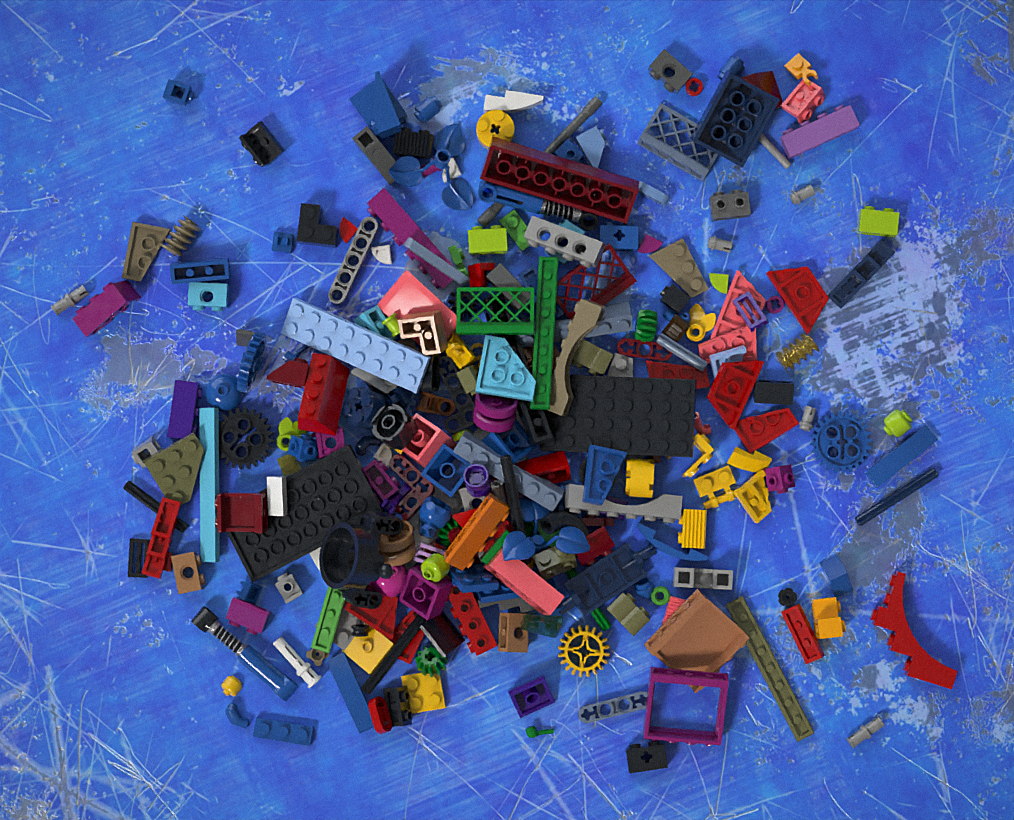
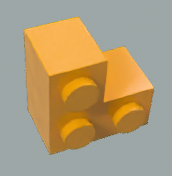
M836 597L811 599L816 638L843 637L846 627L845 621L838 617V612H841L840 601H837Z

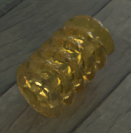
M801 334V340L798 338L794 339L795 345L791 342L788 344L789 349L783 347V354L779 351L776 352L779 363L787 372V367L795 369L794 362L801 365L800 358L806 361L807 353L813 356L812 349L817 352L820 351L809 335Z

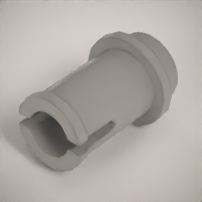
M809 184L796 192L792 191L789 197L794 205H800L801 201L814 196L815 192Z
M713 236L709 237L707 248H710L711 251L715 249L730 253L733 242Z
M805 406L802 420L799 422V429L808 432L813 429L812 423L817 409Z

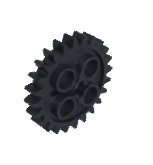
M244 407L243 412L240 408H236V414L230 410L229 417L223 414L225 421H219L221 425L219 428V453H222L219 459L227 458L225 464L229 465L232 462V468H236L239 464L240 470H243L245 465L247 469H251V464L258 467V460L264 463L263 456L270 457L267 450L274 449L269 444L275 442L274 439H270V436L275 434V432L269 431L272 424H265L268 418L261 419L263 413L259 412L255 415V409H252L249 413L246 407ZM244 420H247L249 423L246 430L241 428V423ZM254 427L257 428L254 432L250 433ZM230 432L234 434V440L231 443L227 441V435ZM259 434L261 442L255 445L253 438ZM241 435H248L245 438L246 442H240L242 440ZM238 443L234 450H231V447ZM242 447H245L247 451L244 457L239 455V450Z

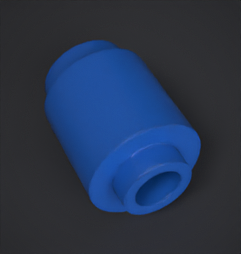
M737 56L734 58L729 57L719 70L717 77L722 80L726 70L739 77L745 69L743 66L744 62Z
M428 96L414 108L416 111L414 115L420 122L424 121L427 123L440 112L443 106L436 96Z

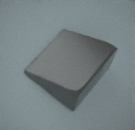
M237 329L236 344L247 347L255 331Z

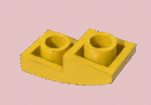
M735 447L727 463L739 469L757 473L759 470L767 469L772 458L756 450L752 455Z

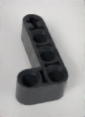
M442 356L440 357V366L442 361L445 360L446 363L450 362L448 365L450 372L455 371V373L444 377L443 375H446L447 372L445 368L439 367V374L458 410V413L446 419L445 429L450 434H455L475 425L474 421L468 422L465 419L466 413L473 412L475 405L470 395L465 393L460 381L457 387H450L448 385L450 378L456 377L458 379L456 375L458 371L450 357ZM461 394L466 395L468 398L467 402L463 405L457 402V397ZM451 420H456L459 423V427L456 430H450L448 423Z

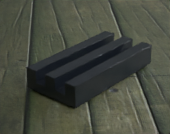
M130 538L128 577L148 578V576L140 574L142 543H145V563L150 539ZM134 543H138L136 573H133Z

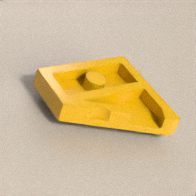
M759 470L734 492L754 523H759L771 512L768 488L765 487L764 476L766 474L764 470Z

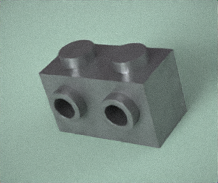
M742 189L733 190L732 194L725 195L724 192H715L713 196L709 197L711 222L745 218L751 215L748 192H743Z

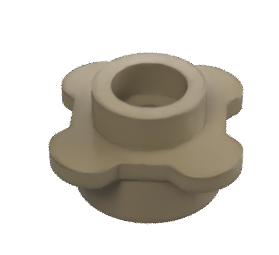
M314 648L306 652V657L311 658L316 666H320L323 659L329 656V653Z

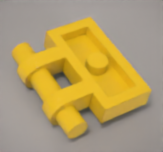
M729 465L693 480L700 498L708 495L709 500L703 503L706 510L712 507L713 509L717 508L719 504L726 501L731 502L736 498L734 492L737 489L731 491L729 487L736 483ZM723 488L725 494L715 497L713 492Z

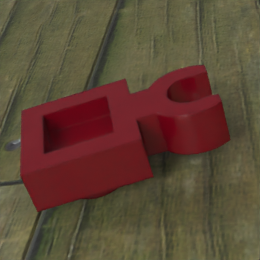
M585 514V518H581L586 526H614V518H597V515Z

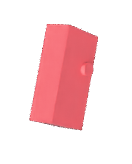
M502 548L488 564L483 566L542 615H551L565 597L531 570L523 561H504Z

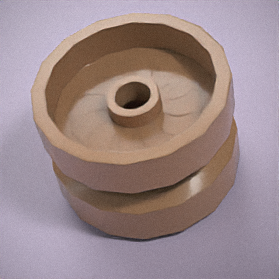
M402 520L404 528L398 535L381 533L378 547L379 554L385 557L384 564L398 566L409 562L415 557L417 553L413 528L409 522Z

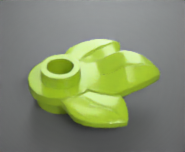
M288 417L284 418L278 426L277 446L283 451H288L291 435L301 436V434H306V431L298 429V421L292 423ZM284 438H289L288 444H283Z

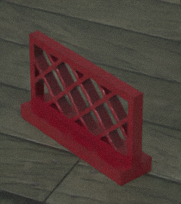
M610 243L605 245L603 253L609 249L612 254L611 262L601 261V256L595 274L586 273L587 267L579 264L558 280L557 287L559 285L566 286L565 297L557 295L556 302L566 314L568 320L574 319L576 312L573 310L569 313L566 308L567 300L580 301L583 289L592 290L591 298L588 300L604 306L637 282ZM601 264L610 265L608 276L599 274ZM619 266L625 273L619 277H613V267ZM574 274L582 275L580 285L570 284L571 277ZM585 275L595 276L593 287L583 286ZM598 277L608 278L607 286L603 289L596 288ZM570 287L579 288L578 298L568 297Z

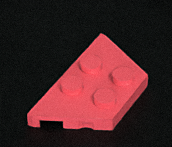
M736 270L710 339L747 326L732 300L746 292H750L761 311L763 310L766 299L756 291L755 287L738 270ZM748 298L744 299L757 320H759L760 317ZM739 302V305L743 309L744 313L746 314L750 322L754 323V321L744 308L743 304Z

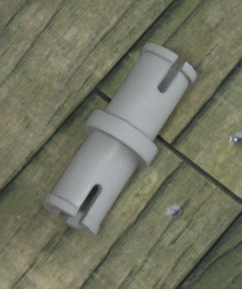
M81 285L70 294L66 293L65 297L51 305V308L58 316L72 306L73 308L76 306L75 303L89 294L84 286Z
M877 716L865 726H860L859 730L850 737H847L846 740L854 749L865 739L869 740L872 734L885 725Z

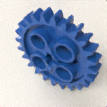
M256 331L248 343L246 353H243L236 387L238 391L247 393L251 388V384L255 381L257 372L260 371L266 343L265 333Z
M838 411L836 417L832 412L830 413L831 419L823 416L825 422L818 421L817 423L820 427L813 428L817 433L810 435L811 438L815 439L814 442L810 443V445L815 446L811 453L817 452L818 455L815 457V460L821 458L820 466L826 463V470L833 467V471L836 473L840 468L841 473H845L847 468L849 472H852L853 465L858 469L860 468L858 462L864 464L865 460L863 457H870L866 451L872 449L868 443L872 442L873 439L867 438L871 432L865 431L868 424L861 425L862 418L858 421L855 420L856 414L850 418L848 411L844 416H842L841 411ZM839 425L842 426V440L846 441V444L842 445L844 459L840 457L841 445L837 444V440H840ZM847 427H852L855 430L853 437L846 435ZM828 428H833L836 431L834 438L827 436ZM849 446H853L856 449V454L853 457L847 454ZM830 447H834L837 450V455L834 458L828 455Z

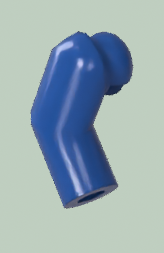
M667 309L662 316L670 322L675 314L670 309ZM689 313L677 314L687 323L690 322Z
M229 704L225 709V714L230 723L247 729L249 719L238 715L236 704Z

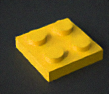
M422 672L401 676L402 685L407 686L410 694L409 705L412 714L446 708L441 677L437 673L433 677H430L429 674L424 676Z

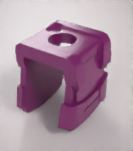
M338 426L336 436L317 432L311 434L312 438L316 437L319 455L316 456V459H322L345 447L342 426ZM329 437L336 440V446L332 449L325 445V441Z

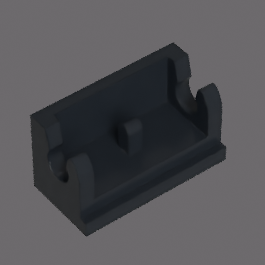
M756 380L753 389L754 403L793 405L794 383L792 381Z

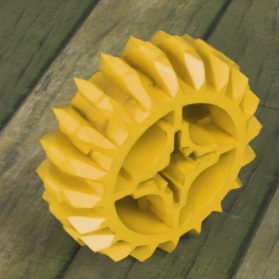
M578 625V632H575V629L572 627L571 632L573 634L570 636L565 632L564 635L568 639H560L562 643H565L564 646H558L559 650H564V653H559L558 657H565L560 663L565 664L567 662L568 665L565 667V670L568 671L572 667V675L576 673V670L579 671V677H582L583 671H586V676L590 677V670L596 675L597 671L595 668L597 666L600 670H603V667L600 665L601 661L605 664L608 662L606 659H603V656H610V653L604 652V649L610 648L609 645L603 646L607 638L600 640L599 637L603 633L600 631L595 635V627L589 632V625L585 626V631H582L581 625ZM583 635L582 643L579 646H569L575 637ZM589 636L598 642L600 650L589 647ZM586 641V649L594 653L586 654L582 661V654L574 649L579 650ZM568 652L579 655V666L570 661ZM589 656H599L594 664L585 667L586 659Z

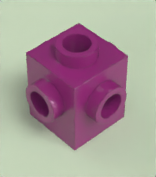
M791 464L764 469L769 492L777 491V494L787 493L788 488L795 487Z

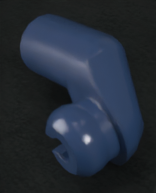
M376 436L362 437L355 445L356 454L359 456L365 455L366 449L369 446L381 445V441Z

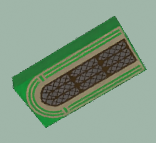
M506 527L480 557L481 561L485 564H488L502 548L506 536L511 533Z

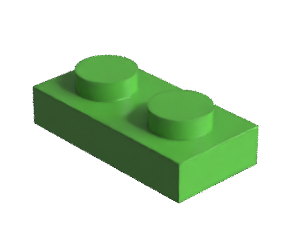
M515 210L499 220L503 228H506V232L522 252L530 246L523 237L527 225Z

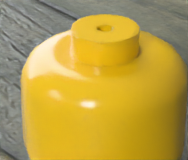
M228 676L221 684L223 693L226 696L231 695L233 697L243 687L241 681L234 676Z

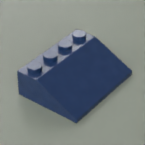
M726 70L690 139L743 167L780 99Z

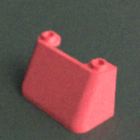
M407 270L377 304L385 318L393 313H396L397 319H400L405 314L441 310L447 342L453 333H456L457 315ZM412 337V339L420 346L418 350L422 352L419 337Z

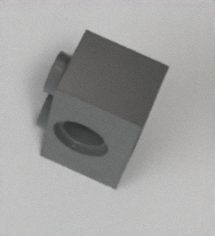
M665 49L648 68L652 78L656 81L661 80L666 90L676 94L693 75L692 72ZM671 69L674 72V76L667 77L664 71Z

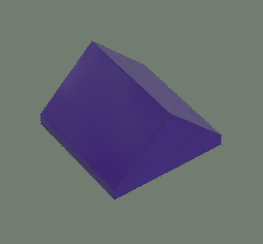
M543 675L508 690L520 718L555 703Z

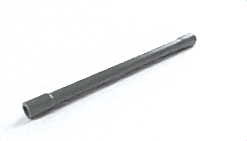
M594 96L543 152L554 154L603 103ZM494 202L482 213L477 221L483 227H486L505 205Z

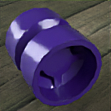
M472 464L465 469L463 478L467 492L471 496L478 498L488 494L491 489V482L487 469L481 464Z

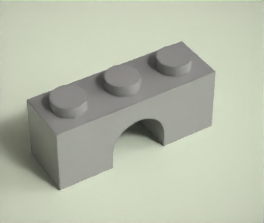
M673 567L672 587L732 590L733 570Z

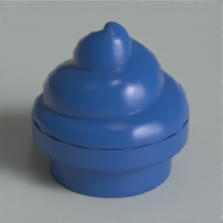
M644 578L635 583L636 593L649 599L654 589L653 582L649 578Z

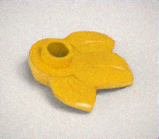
M695 304L689 311L691 320L688 324L690 328L686 331V334L691 341L698 342L705 337L706 332L713 329L716 315L715 313L705 315L702 307L699 304ZM695 329L700 331L697 336L693 335Z

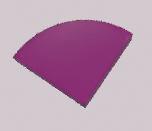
M646 234L637 252L643 254L652 253L659 249L663 242Z

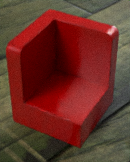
M495 263L469 265L470 287H487L486 272L492 271L495 268Z

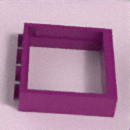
M650 667L643 726L644 739H653V741L664 740L669 743L685 742L689 745L698 743L710 747L711 745H721L729 684L728 674ZM655 682L720 688L715 732L650 726Z

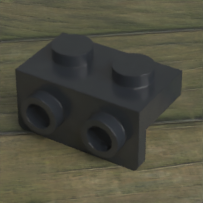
M262 121L254 125L246 134H242L239 137L242 146L251 153L255 163L261 167L270 165L285 151Z
M407 686L384 688V700L388 707L392 727L411 725L413 715L410 710V694Z

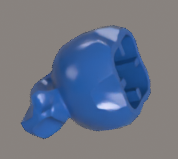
M434 496L427 497L419 510L421 522L419 534L434 538L435 530L443 528L449 522L451 507Z

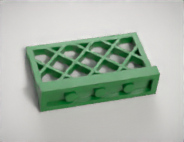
M457 287L456 334L534 335V287ZM461 292H470L474 298L466 305L461 300ZM483 292H489L493 296L486 305L478 298ZM502 292H508L513 297L506 305L497 298ZM522 292H530V300L524 305L517 297ZM476 299L484 306L477 314L469 308ZM495 299L503 306L496 315L488 308ZM514 300L522 306L515 315L507 308ZM467 309L474 317L469 322H461V314ZM485 309L494 316L488 322H483L478 317ZM505 309L513 316L508 322H502L497 317ZM525 309L530 314V322H521L517 316Z

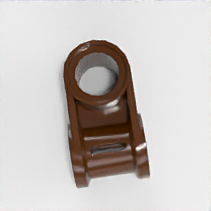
M420 391L421 398L416 410L449 416L454 412L455 404L452 400ZM443 402H446L447 407L442 411L441 405Z

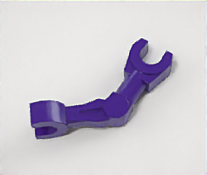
M405 482L390 501L385 499L381 506L393 514L397 509L396 505L405 497L411 487Z

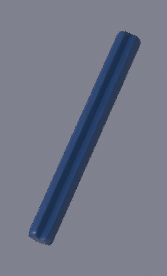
M931 468L856 516L855 521L859 526L864 525L939 476L935 468Z

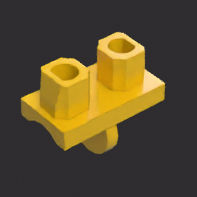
M453 333L451 339L447 342L448 348L445 351L459 369L463 370L467 366L473 365L477 358L461 337Z

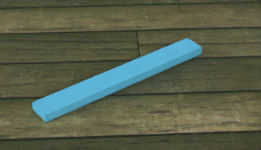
M199 408L200 442L204 447L200 462V561L220 562V539L218 528L215 526V519L217 517L215 498L219 494L218 408Z

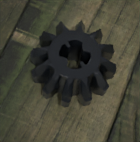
M451 292L450 295L455 300L449 299L448 303L455 304L449 308L453 311L457 309V295ZM462 292L461 300L463 301V298H467L468 302L471 301L474 298V296L472 297V294L470 292ZM474 301L469 308L474 313H478L474 306H480L481 303ZM467 309L461 314V319H465V313H468L469 318H472V314Z

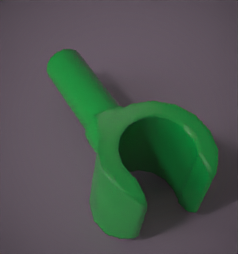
M535 726L525 729L529 738L554 733L553 729L537 731Z

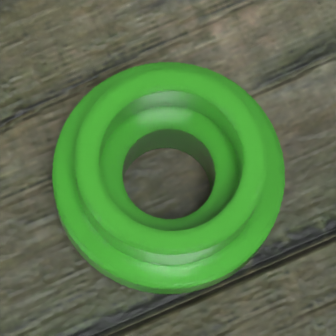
M658 586L653 589L651 599L656 605H665L670 599V592L667 588ZM659 592L664 594V598L661 600L657 598Z

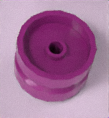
M477 393L473 411L474 423L479 428L489 432L500 433L508 431L515 423L518 399Z

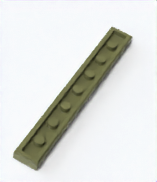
M740 596L725 604L733 621L748 635L749 639L746 645L796 741L799 742L814 734L744 597Z

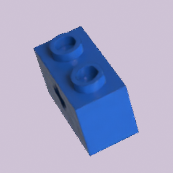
M604 222V225H600L599 241L603 242L604 245L610 243L615 251L637 252L639 226H634V223H623V226H615L614 222ZM617 232H621V236H624L621 238V241H617V237H614Z

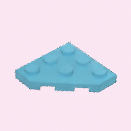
M485 335L475 392L533 402L536 381L533 376L528 372L505 338Z

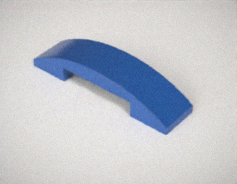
M638 523L636 526L649 543L665 554L689 561H704L708 559V556L692 548L689 549L686 555L654 539L655 530L641 523Z

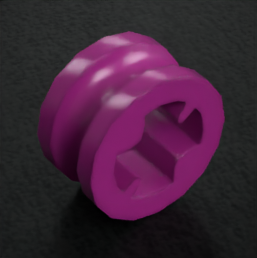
M772 296L766 301L765 306L769 313L777 314L783 309L784 302L780 297ZM771 300L772 302H774L775 300L778 301V310L777 308H775L774 310L771 308Z

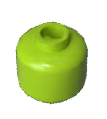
M895 409L884 418L886 426L883 428L889 436L901 437L912 428L911 422L913 420L904 409Z
M438 553L430 555L421 564L424 578L433 582L440 581L450 570L449 563L444 561V555Z

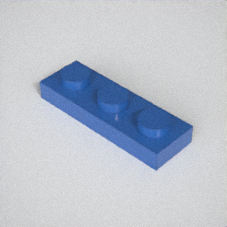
M256 717L253 737L310 746L314 726Z

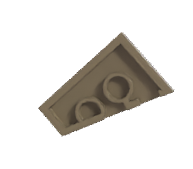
M132 222L122 279L142 281L170 229Z
M683 238L649 255L691 298L709 290Z

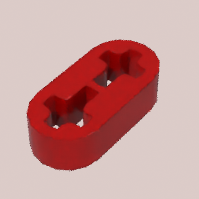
M381 696L370 699L368 708L376 732L383 734L391 731L392 721L386 701Z

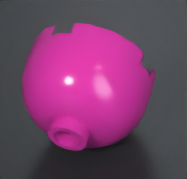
M403 564L392 566L394 570L392 577L389 579L380 577L377 581H371L369 583L370 587L379 592L382 597H395L400 594L407 583L406 578L408 575L407 569Z

